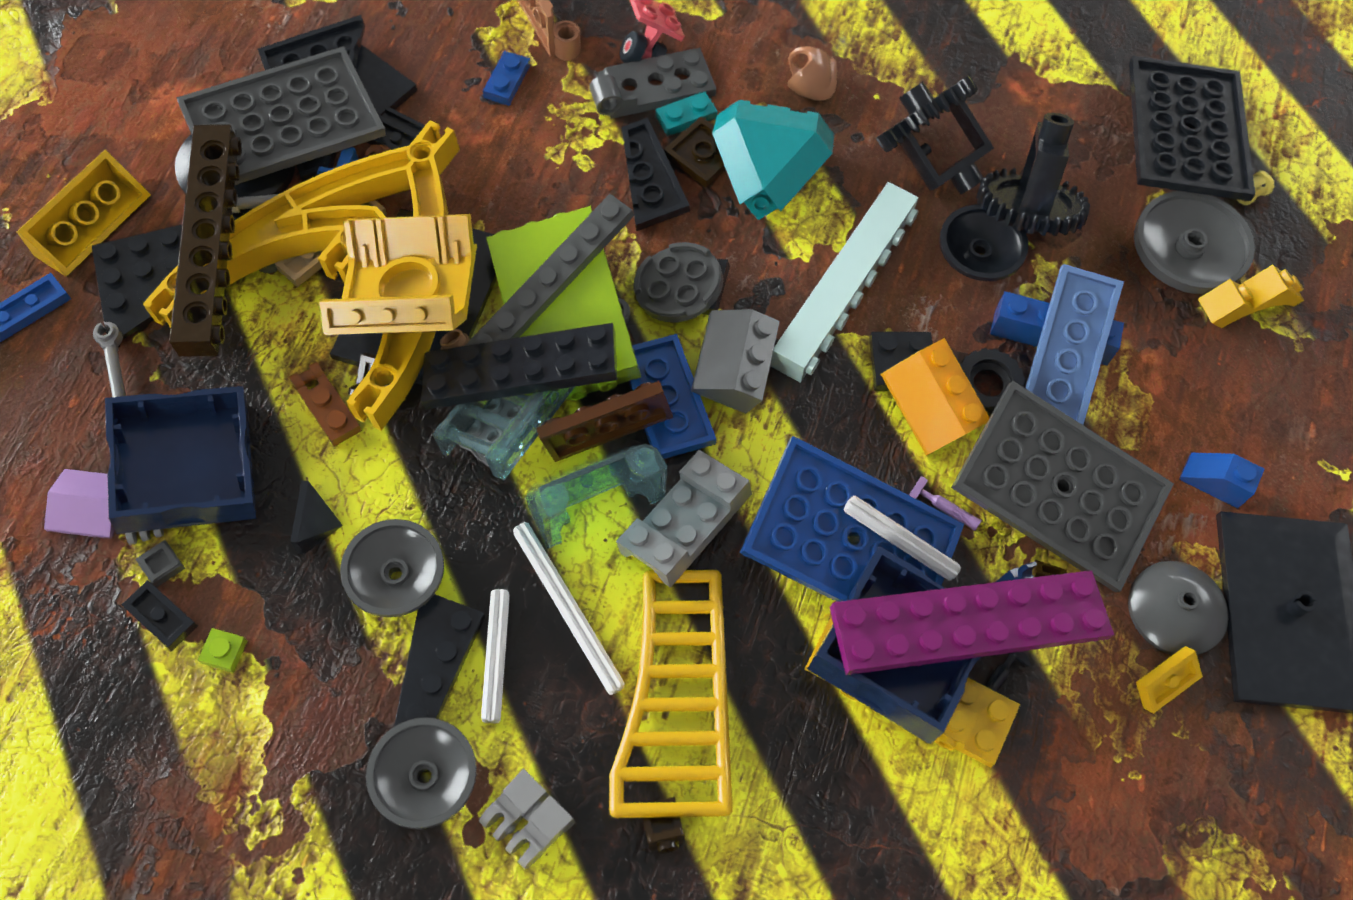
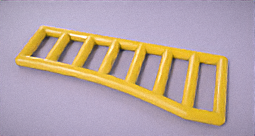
M654 570L645 571L643 574V619L639 673L630 714L609 774L610 815L614 818L729 816L733 811L722 575L718 570H685L675 582L709 583V600L656 601V584H664V582ZM656 614H710L711 632H656ZM711 645L712 664L653 665L655 646ZM713 678L714 697L647 698L651 679ZM714 711L715 731L638 732L644 712ZM716 745V766L627 767L633 746ZM717 780L718 801L624 803V782Z

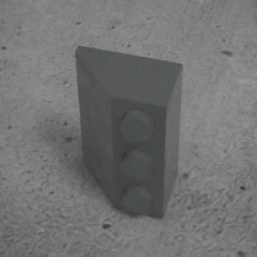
M753 309L712 310L709 314L691 392L745 414L762 402L780 321Z

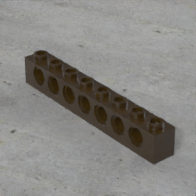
M193 125L169 341L179 357L219 356V345L223 344L225 340L222 316L227 314V300L224 292L225 288H228L230 285L227 260L232 259V245L229 241L230 233L235 231L232 207L237 206V193L234 186L235 181H239L240 178L237 156L242 154L241 139L235 136L231 125ZM205 318L203 321L196 323L199 319Z

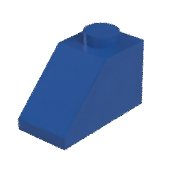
M1192 452L1187 459L1179 480L1238 509L1255 494L1265 469L1236 454Z

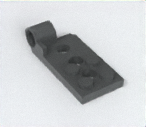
M700 48L606 67L604 70L596 73V78L589 86L598 113L605 116L609 115L610 119L657 109L704 91L709 97L716 96L717 89ZM682 74L686 75L688 78L685 80H680L676 76ZM652 80H659L662 82V84L652 85L649 82ZM633 86L636 89L633 91H626L623 89V87Z

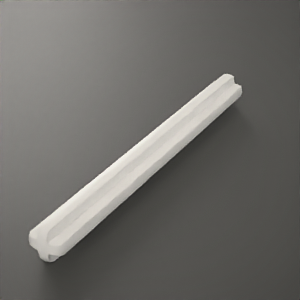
M527 522L516 526L513 529L515 538L606 691L610 695L621 691L624 688L622 677L531 526Z

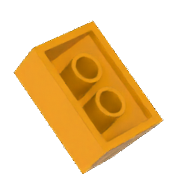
M945 338L916 352L881 373L884 382L926 456L986 424L990 418Z

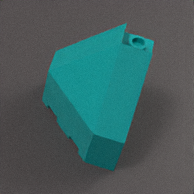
M738 100L717 115L712 131L739 204L744 202L757 220H760L776 209L782 211L833 154L835 134L821 115L816 112L807 111V113L790 111V108L769 104L766 107L751 104V101Z

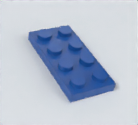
M673 334L632 345L641 378L628 381L630 390H635L643 383L660 381L673 418L644 428L655 461L715 445L716 436L701 396L691 392L694 378L678 335Z

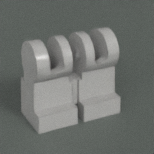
M523 768L502 791L503 793L484 811L479 818V822L484 828H488L500 817H504V821L493 833V837L499 842L507 835L513 833L516 825L524 817L529 823L522 830L514 833L505 849L511 855L523 844L530 843L529 848L518 860V863L524 869H527L563 833H566L575 824V821Z

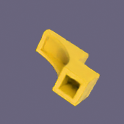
M1271 265L1240 285L1229 279L1198 298L1212 324L1223 328L1240 318L1266 308L1280 305L1294 307L1304 301L1299 293L1304 289L1299 280L1294 275L1291 276L1286 269L1281 271L1276 266Z

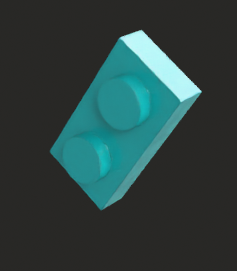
M704 91L655 109V117L668 137L686 130L700 117L707 121L716 119L718 111Z

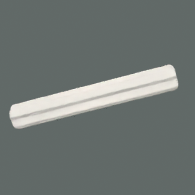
M852 496L845 504V513L945 579L951 581L958 575L961 566L957 562L857 496Z
M504 589L492 590L490 597L481 711L482 721L489 724L499 723L501 720L510 597L509 592Z

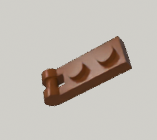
M315 361L308 365V370L300 374L296 372L290 375L289 379L335 447L362 430L318 362ZM316 379L318 385L308 390L306 385Z

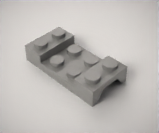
M698 450L679 471L681 479L643 521L637 518L616 541L621 555L624 557L634 556L652 568L664 584L670 588L752 495L750 480L701 450Z

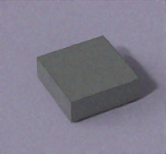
M166 540L135 559L156 588L185 569Z

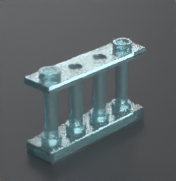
M575 387L537 392L530 396L524 394L500 398L522 407L515 418L511 420L485 410L492 399L458 404L445 420L438 425L432 435L442 454L448 456L457 444L485 455L493 475L505 480L537 438L536 427L544 425L547 420L553 417ZM476 420L504 431L493 444L466 433Z

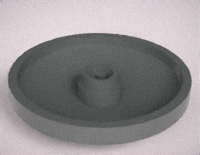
M1172 191L1160 195L1145 207L1134 229V244L1142 263L1157 279L1180 291L1206 294L1229 279L1237 283L1248 271L1254 259V238L1246 221L1229 204L1211 195L1183 191Z

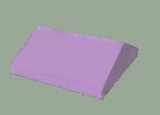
M64 469L48 491L44 529L49 532L112 539L115 530L109 520L107 474Z

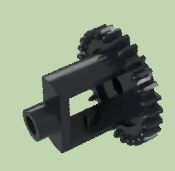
M970 74L936 97L932 96L924 81L899 97L909 115L875 138L885 152L896 148L899 143L929 191L938 188L950 179L960 195L979 184L984 178L975 161L994 149L965 102L967 97H971L977 92V86ZM944 110L948 113L951 111L974 150L940 174H937L927 158V155L932 152L930 146L927 143L920 146L911 130L919 133L920 124L922 126H925V124L930 126L929 118L932 120L935 117L940 119L939 112L943 114Z
M1060 113L1045 114L1043 121L1037 123L1027 159L1020 175L1016 174L1015 168L1011 169L1009 175L1007 170L1003 168L1000 173L998 170H994L993 173H988L981 180L976 198L978 199L977 204L981 205L980 209L987 210L986 215L996 216L995 221L997 222L1006 221L1005 226L1007 227L1016 225L1018 231L1024 229L1028 234L1039 232L1042 236H1045L1046 232L1053 236H1057L1058 232L1068 235V232L1076 233L1077 229L1081 230L1083 225L1085 226L1090 210L1088 198L1084 197V192L1077 191V186H1073L1068 190V181L1060 185L1069 158L1068 141L1074 126V120Z

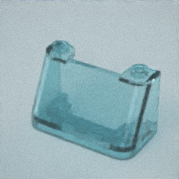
M646 444L629 445L530 486L526 493L527 506L546 548L548 549L562 543L561 529L564 525L570 523V517L566 510L567 507L623 484L629 497L641 494L648 498L650 505L661 501L665 497L667 465L655 447Z

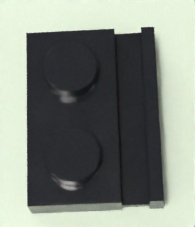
M387 106L385 113L382 116L379 115L385 127L386 136L368 141L367 143L371 145L385 144L391 150L409 146L425 125Z

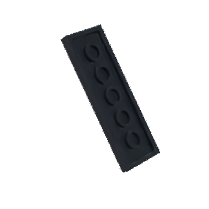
M613 323L425 352L421 402L426 410L618 380Z

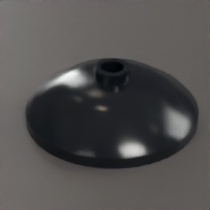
M980 204L964 206L951 213L942 226L939 243L944 258L957 272L974 280L998 281L1012 276L1021 268L1029 249L1028 238L1024 229L1018 231L1016 225L1007 227L1005 226L1006 221H995L996 216L986 215L987 210H981Z

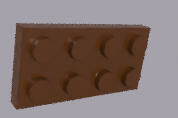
M660 381L654 383L647 382L623 395H612L597 405L580 407L568 416L551 418L544 425L536 427L539 439L554 462L673 418Z

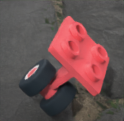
M630 0L637 20L646 24L647 27L644 35L637 31H631L625 37L620 48V59L622 62L628 63L666 55V46L657 41L662 33L681 42L683 41L685 36L681 29V23L678 21L675 9L665 2L660 4L654 0Z

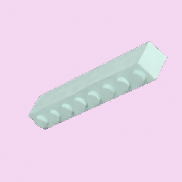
M890 182L885 185L775 345L770 364L771 367L800 383L806 374H813L820 361L817 357L821 351L826 353L835 338L832 336L836 329L840 331L843 329L849 318L847 312L851 307L853 309L857 308L864 295L861 291L865 286L871 287L878 274L875 270L879 265L885 266L892 253L890 248L892 245L896 247L899 245L905 234L904 227L906 225L911 226L916 219L919 211L915 207L919 197Z

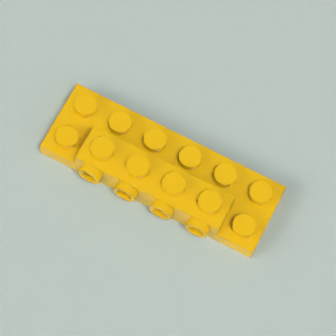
M832 616L804 669L812 674L814 673L807 668L833 624ZM967 677L965 691L944 733L935 740V743L947 750L953 751L956 749L991 768L996 763L1020 704ZM840 690L841 693H842L844 696H846V697H848V698H850V699H852V700L858 701L857 699L853 698V697L850 696L849 694H847V693H845L844 691Z

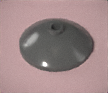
M402 519L384 520L366 527L351 540L341 561V581L348 597L363 611L380 617L403 616L421 608L434 596L443 578L444 559L435 537L421 525ZM394 572L402 573L399 579H391V575Z
M1178 561L1159 562L1143 570L1131 585L1128 596L1130 617L1140 635L1156 649L1173 655L1184 646L1195 650L1198 656L1211 650L1224 637L1229 621L1226 599L1215 581L1197 567ZM1183 597L1188 598L1191 605L1186 604Z
M434 718L411 719L390 729L374 747L366 770L368 793L374 806L389 821L411 829L431 828L451 819L467 803L476 782V759L466 737L453 725ZM423 772L431 773V779L427 783L419 782V777Z

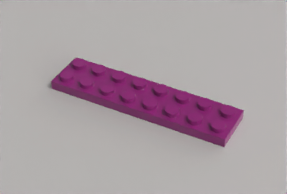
M1092 570L833 602L829 607L846 675L1108 640L1114 635Z

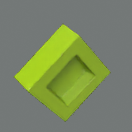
M212 628L198 661L201 664L234 673L247 640L242 636Z

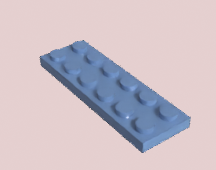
M1063 264L1058 273L1026 389L1084 425L1124 281Z

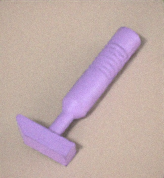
M922 476L920 477L909 496L917 499L919 494L931 501L934 507L976 531L982 521L981 519L969 514V512L944 497L933 495L924 490L923 488L928 480Z

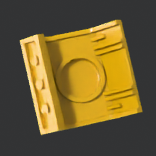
M471 214L347 219L343 221L348 252V270L342 299H324L319 302L324 335L453 331L467 320L477 244H474Z

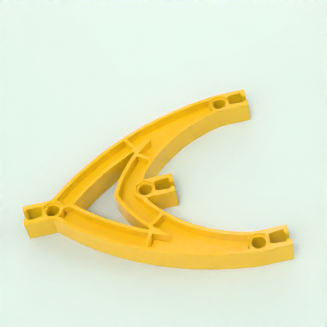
M429 120L409 146L368 156L319 174L272 197L236 219L235 231L230 233L229 239L232 245V259L227 260L230 285L271 264L318 251H323L318 260L326 276L335 280L338 277V273H336L338 271L345 284L348 270V252L343 221L347 219L386 218L376 206L362 205L382 197L411 190L413 216L449 215L440 174L460 150L454 130L447 127L444 130L445 134L441 137L439 124ZM178 266L167 275L143 303L155 322L161 325L167 322L170 327ZM436 331L382 334L381 343L371 369L346 401L355 419L365 422L369 417L374 428L380 431L383 430L410 392L424 364L425 352L430 350Z

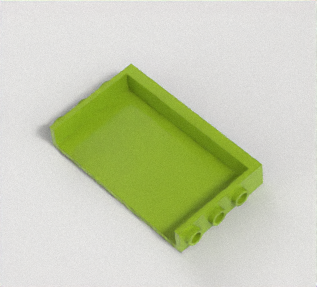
M591 206L568 213H558L551 218L538 222H528L522 227L502 230L495 235L486 237L503 304L512 297L593 212ZM604 248L520 337L613 323L616 333L618 380L527 394L528 400L536 409H550L556 406L558 402L568 399L580 400L586 397L588 393L598 390L609 391L618 384L641 378Z

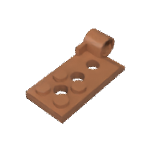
M517 0L549 56L555 55L561 60L571 61L580 55L579 26L572 21H561L554 24L553 5L550 0Z

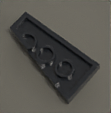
M646 118L622 127L636 232L690 212L687 198L649 119Z
M435 594L425 605L418 609L394 727L416 718L439 719L485 618L484 612Z

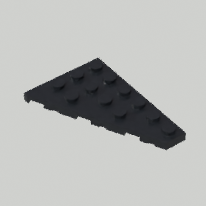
M358 15L258 48L264 69L268 70L343 46L356 69L365 24L362 16ZM337 152L298 164L297 168L302 181L304 182L317 176L320 166L333 168Z
M252 209L242 210L240 213H232L234 221ZM182 225L92 245L104 322H112L118 327L123 336L122 340L135 331L140 333L154 321L143 303L167 275L178 266Z

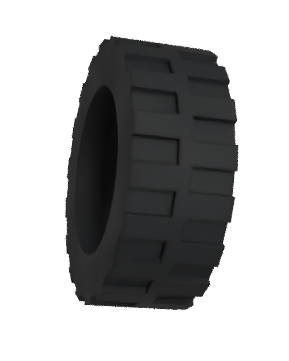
M984 348L980 351L975 350L960 363L989 417L1010 382L1015 381L1021 386L1025 385L1024 372L1018 366V362L1009 357V354L999 352L997 349L987 350V348ZM982 371L996 374L1003 382L1002 392L993 397L981 394L974 386L975 375Z

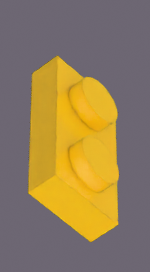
M1184 646L1136 682L1144 709L1154 714L1203 677L1195 650Z

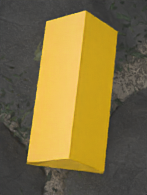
M104 150L17 231V234L36 258L66 277L92 253V245L101 244L151 194L112 155Z

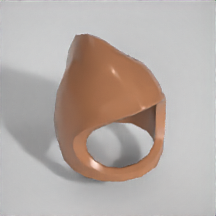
M805 46L794 49L788 57L792 77L787 84L788 87L799 96L812 100L823 101L830 99L835 92L837 84L836 60L834 58L829 59L826 52L815 47ZM800 53L806 54L809 59L802 69L796 67L792 62L793 57Z

